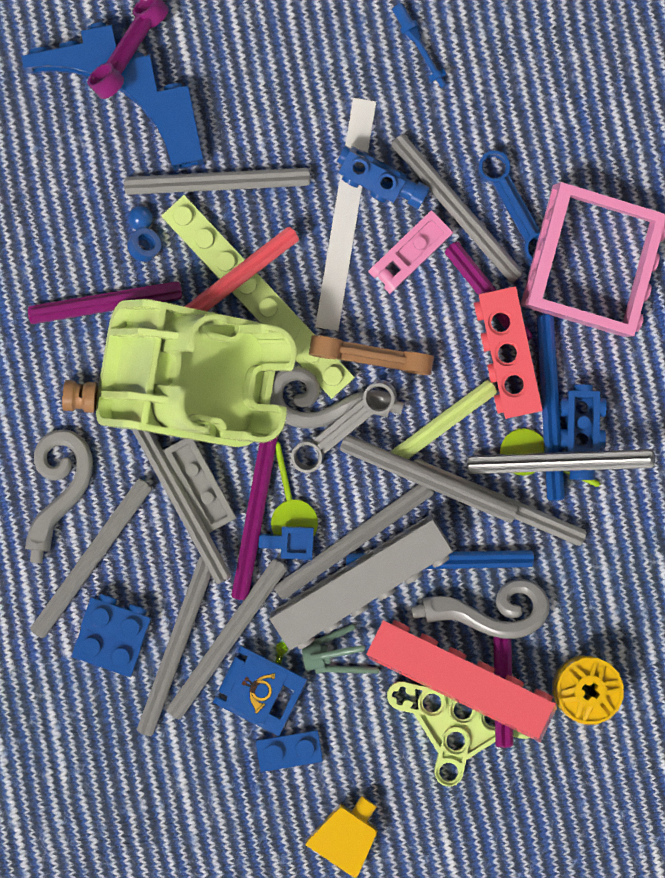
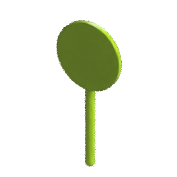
M530 429L512 431L504 438L500 448V454L544 453V439L537 432ZM563 471V473L570 475V471ZM519 472L514 474L526 476L535 472ZM581 480L595 487L600 486V482L597 480Z
M277 442L275 451L286 501L281 503L272 515V532L276 535H282V526L314 527L315 536L318 528L316 512L308 503L292 499L281 445Z

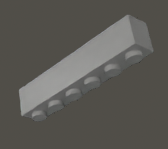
M432 514L277 607L270 612L269 619L289 650L295 647L303 649L315 640L313 636L324 630L325 633L333 631L342 624L341 619L350 614L355 617L364 612L369 607L367 604L374 599L383 600L396 591L394 587L404 581L406 584L414 582L423 575L421 571L430 565H433L435 568L445 563L450 558L449 554L453 552L452 546Z

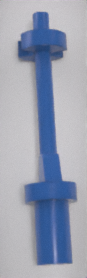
M403 3L396 5L392 8V11L401 25L400 31L416 44L432 72L428 77L430 83L432 84L436 81L440 88L445 87L446 84L443 77L447 73L444 68L440 71L437 70L420 41L417 21L411 19Z

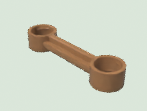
M316 335L311 336L309 355L314 357L344 360L428 376L432 374L434 356L424 353L403 352Z

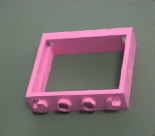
M560 182L553 185L520 306L622 337L635 336V332L640 330L643 323V314H641L643 303L648 300L652 286L649 284L651 273L656 270L660 259L657 251L659 243L665 238V214L567 183ZM570 198L650 222L623 323L543 299Z

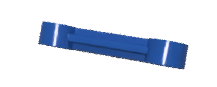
M489 151L480 159L478 174L484 182L492 184L525 241L524 256L532 264L533 257L529 254L528 247L535 238H539L540 230L508 174L510 171L508 157L500 151ZM496 157L505 164V172L500 178L494 179L485 175L483 163L487 158Z

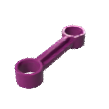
M139 0L132 11L135 19L106 63L97 67L89 76L87 84L100 99H107L113 96L122 87L124 77L121 74L150 28L157 26L167 16L169 8L162 0Z

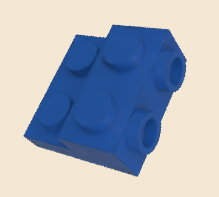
M100 593L98 598H90L71 657L131 678L153 617L146 615L147 609L129 604L127 609L116 605L118 599Z

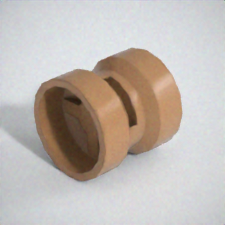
M65 380L62 397L63 411L73 412L75 409H82L85 413H95L98 383L86 382L85 384H78L74 380Z

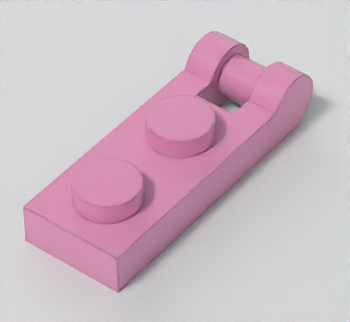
M431 210L368 272L374 278L378 277L385 284L383 288L391 294L453 235V232ZM392 262L400 269L395 276L387 269Z

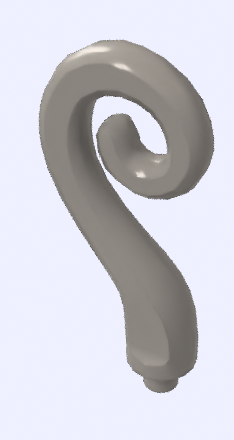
M294 367L292 371H279L275 374L270 405L286 407V424L297 428L313 429L334 423L363 399L364 391L350 395L320 411H297L289 407L283 399L285 386L295 380L305 383L306 392L295 395L293 403L299 407H308L319 398L320 384L316 376L309 370L302 367ZM370 390L369 400L373 406L385 408L391 402V395L385 391ZM395 401L393 407L388 412L374 415L388 417L389 412L401 415L404 403Z
M60 429L47 433L40 439L34 451L36 470L49 480L57 481L65 478L72 468L71 459L68 457L61 459L56 467L48 464L47 455L53 447H69L76 456L77 466L75 476L70 485L35 517L29 528L25 549L31 550V563L42 564L44 551L50 552L53 530L56 523L82 497L92 477L93 458L87 442L79 434L71 430Z
M516 579L501 586L496 596V606L505 617L518 618L523 613L522 607L511 604L510 597L519 593L527 595L532 600L533 610L529 616L519 621L503 622L493 619L465 602L447 596L422 598L423 605L412 606L411 611L413 619L425 617L427 623L455 620L490 636L516 639L532 634L544 624L549 615L550 603L545 591L538 584L525 579Z

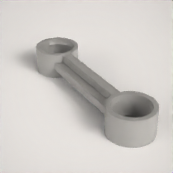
M384 380L372 382L364 391L361 401L317 437L301 440L294 447L291 453L293 466L303 473H311L317 470L322 464L325 454L342 441L345 436H348L373 414H384L393 407L396 401V391L393 385ZM383 387L390 392L391 402L387 407L377 408L371 404L369 400L371 389ZM303 445L314 447L318 453L317 463L312 466L303 465L297 458L299 447Z

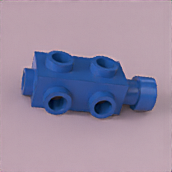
M345 145L336 161L341 164L338 174L343 176L342 180L355 188H358L359 185L370 190L369 194L373 198L383 203H386L387 200L394 203L399 195L408 200L407 204L419 209L430 188L419 181L417 184L406 178L407 175L396 170L395 167L379 161L367 152L361 151L354 146L350 148ZM356 162H362L364 166H359ZM384 177H389V178H391L392 180H391V181H386V180L384 179Z
M574 385V391H567L566 397H561L560 415L566 416V429L560 430V448H565V452L599 451V449H605L606 431L600 430V417H606V398H600V391H593V385ZM579 402L586 404L587 411L585 414L577 412L576 405ZM578 434L586 436L587 442L585 445H578L576 443V436ZM595 470L570 471L569 480H595Z

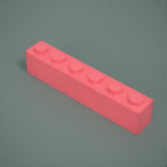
M383 620L366 653L370 660L541 742L557 710L556 704L551 702L553 696L539 689L532 693L522 688L524 682L513 676L507 675L505 679L494 674L496 669L486 663L478 661L477 665L465 660L467 655L457 649L450 647L446 651L437 647L438 641L422 633L419 638L408 633L410 627L396 620H393L392 624Z

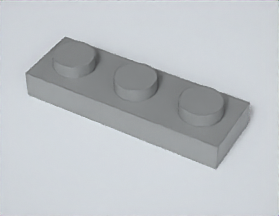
M183 439L163 450L208 533L236 519L233 510L194 440Z

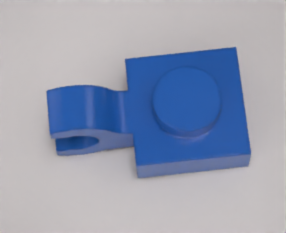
M282 526V535L260 534L259 548L281 549L282 559L312 560L314 527Z

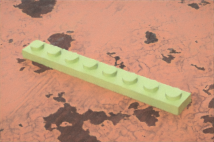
M185 195L161 215L165 222L219 279L245 260ZM258 273L232 292L261 324L282 328L291 335L296 346L295 361L302 368L309 370L316 376L320 388L331 399L355 379L339 360L309 355L311 336L315 334Z

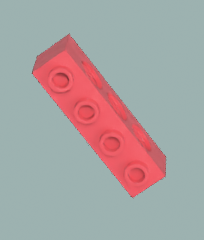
M516 286L478 294L480 301L474 302L478 321L484 320L486 332L481 333L484 352L491 351L493 360L492 364H487L491 383H498L500 394L494 395L497 413H504L505 419L543 411ZM505 314L509 317L510 326L506 331L498 332L493 329L491 321L495 315ZM506 344L512 345L517 351L516 359L510 363L502 362L498 357L500 347ZM511 375H517L523 380V389L517 394H511L505 389V381Z

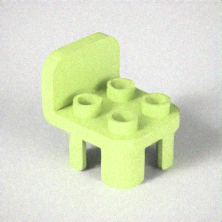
M154 300L121 301L115 307L108 327L96 398L97 421L100 425L141 430L231 447H243L253 442L271 441L281 433L287 414L285 406L270 405L275 371L293 370L296 360L294 340L282 328L264 325L251 320Z

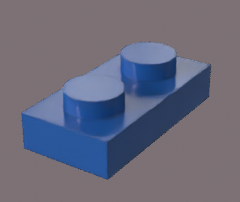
M318 730L256 740L260 772L323 762Z

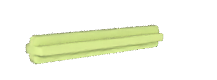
M486 380L391 450V452L406 459L411 458L496 395L497 389L491 381Z

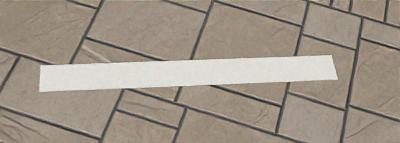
M353 98L346 146L350 148L354 146L368 153L376 101ZM356 162L357 165L364 166L362 162ZM340 175L315 325L317 328L335 331L339 329L362 190L361 185L355 188L342 180V175Z

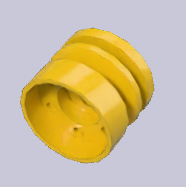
M578 655L566 660L557 669L552 681V695L557 707L570 719L581 724L597 725L609 720L619 710L624 698V685L619 673L610 663L594 656ZM594 682L593 689L596 691V695L594 697L588 695L584 699L585 691L582 690L583 685L590 686Z

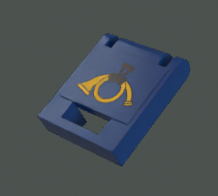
M240 645L238 652L248 657L246 661L237 656L234 657L218 690L227 695L228 698L225 700L215 696L213 703L277 736H281L309 679L246 646ZM283 686L294 692L281 717L270 712Z

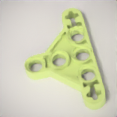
M397 681L387 691L389 704L397 710L413 713L437 750L434 774L437 781L444 786L452 787L457 785L462 779L466 760L495 742V726H490L485 722V715L472 709L468 718L460 719L454 714L456 701L426 686ZM400 687H405L407 694L415 696V689L422 690L418 697V709L411 708L414 703L411 700H403L402 704H397V699L392 696L393 691H399ZM436 694L440 697L441 705L437 711L429 712L423 707V699L426 695ZM513 729L514 737L521 739L530 738ZM452 732L462 733L465 738L464 745L458 750H453L447 745V737ZM452 763L457 767L458 774L453 780L446 781L441 778L439 771L443 764Z

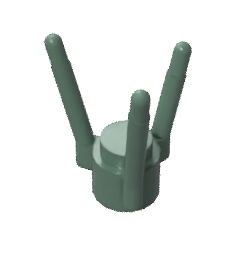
M355 624L338 629L321 638H316L310 645L302 649L306 671L315 670L316 674L325 672L377 674L380 672V669L377 667L326 665L331 664V658L354 654L365 650L363 645L329 651L328 645L322 646L324 643L355 630Z

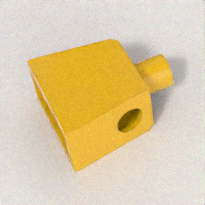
M363 796L360 797L352 811L339 804L307 838L305 845L352 877L357 878L377 834V828L368 822L377 806Z

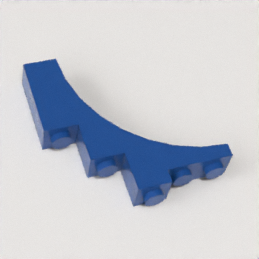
M104 22L88 25V30L81 31L83 40L81 44H78L77 41H67L59 44L60 48L47 50V47L33 48L28 51L29 54L22 55L24 69L28 74L61 72L89 77L97 67L108 61L117 47L115 31L112 25L106 26ZM134 53L121 74L124 77V83L118 91L137 104L154 123L166 144L174 170L205 164L189 87H182V83H173L164 86L163 91H158L150 55L144 56V53Z

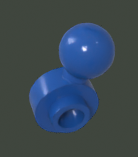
M136 206L128 214L129 225L136 231L129 238L127 247L133 258L138 261L148 262L154 259L160 251L161 241L154 231L148 229L152 224L153 216L151 211L144 206Z

